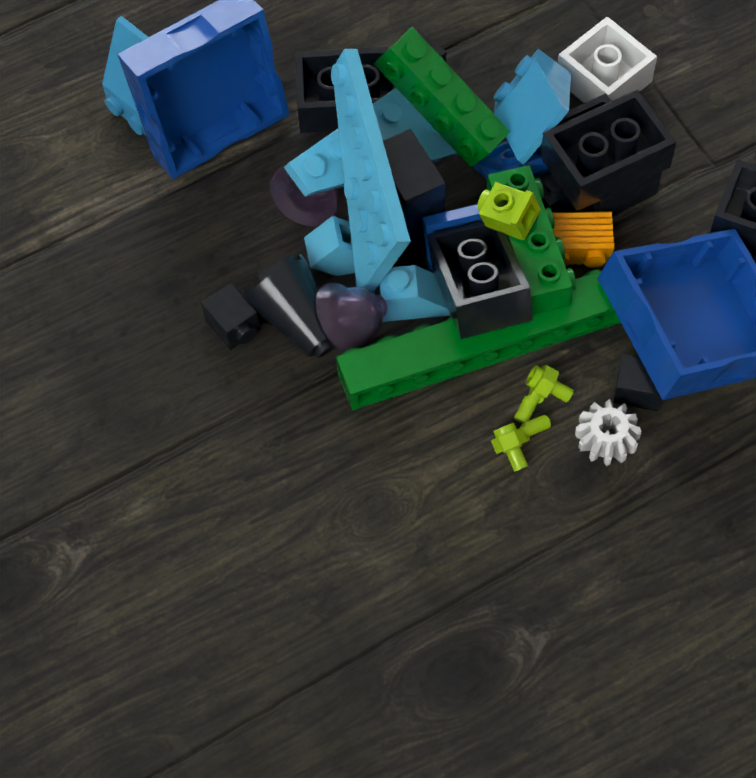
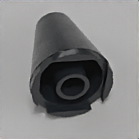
M301 254L297 255L296 260L292 255H289L275 262L258 275L261 283L254 289L250 284L245 288L242 296L253 309L308 357L317 355L318 358H321L336 347L334 341L338 334L309 266Z

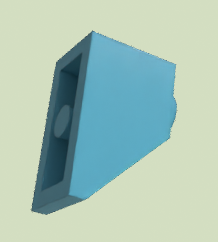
M331 216L304 237L310 268L335 276L355 273L349 221Z
M416 265L392 267L379 284L383 322L451 316L436 277L430 271Z

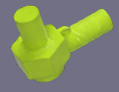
M535 365L525 383L530 387L527 396H524L514 419L522 424L529 421L537 403H542L549 393L567 403L574 390L557 381L559 375L557 370L548 365L541 367Z
M541 415L523 423L519 429L516 428L515 423H511L494 430L496 438L491 440L496 454L506 453L514 472L527 467L528 464L520 447L523 443L530 440V436L551 427L550 420L546 415Z

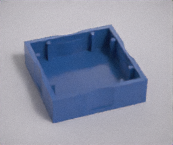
M218 0L118 53L153 157L172 180L215 157L231 144L249 138L290 115L282 81L274 67L273 46L264 10L254 0Z
M736 229L693 236L678 243H656L614 251L597 279L662 400L756 379V263Z

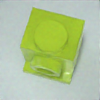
M495 182L491 191L484 190L478 200L479 215L486 227L523 241L526 239L541 210L533 192L528 190L523 192Z

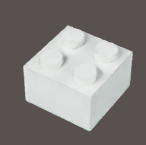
M606 17L563 50L558 56V64L571 73L570 92L583 103L605 93L613 101L637 89L640 92L652 82L657 56L609 17Z

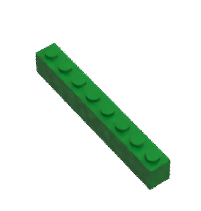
M592 270L583 277L575 279L576 290H572L569 306L532 314L533 321L460 339L452 317H450L447 321L432 326H419L412 332L398 337H385L378 341V343L364 348L354 347L346 350L342 355L336 356L338 376L352 411L621 323L597 279L602 270Z

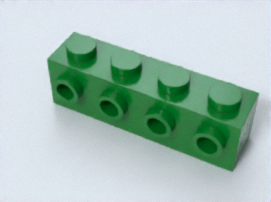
M413 27L405 32L374 63L382 74L470 167L488 156L510 133L506 126Z
M530 165L488 174L487 190L491 191L495 182L523 192L528 190L534 193L541 208L524 241L506 234L530 286L532 314L569 306L572 290H576V280L573 270L571 268L566 269L564 264V245L560 237L555 238L552 230L555 227L554 217L550 207H544L542 201L544 199V190L540 178L534 179Z

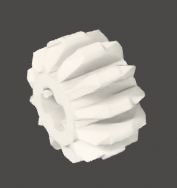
M610 399L605 402L604 408L594 402L590 406L589 412L583 411L579 417L580 425L576 427L575 431L576 438L581 439L578 446L580 452L590 451L589 459L591 462L599 456L603 457L606 467L611 464L612 457L623 463L626 460L627 453H635L638 446L636 441L641 436L640 427L635 426L638 420L636 414L625 415L627 410L625 403L619 406L618 409L612 408L613 404Z

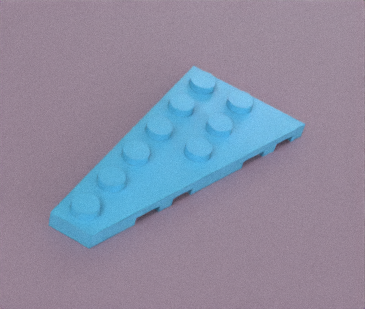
M344 49L336 64L332 66L331 80L335 92L345 180L344 194L348 206L358 296L372 295L411 240L358 49Z
M397 88L373 103L383 140L411 129L432 163L443 158L458 155ZM339 128L284 167L305 197L344 187L345 180Z

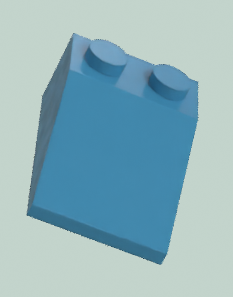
M120 16L115 23L102 82L106 96L104 102L111 113L115 116L121 115L138 135L144 134L146 136L118 53L143 41L148 36L123 16Z
M537 49L532 57L526 55L515 69L517 74L510 84L505 81L493 97L496 100L494 115L510 131L506 139L517 160L523 165L542 144L543 132L556 127L569 112L571 73L539 49Z

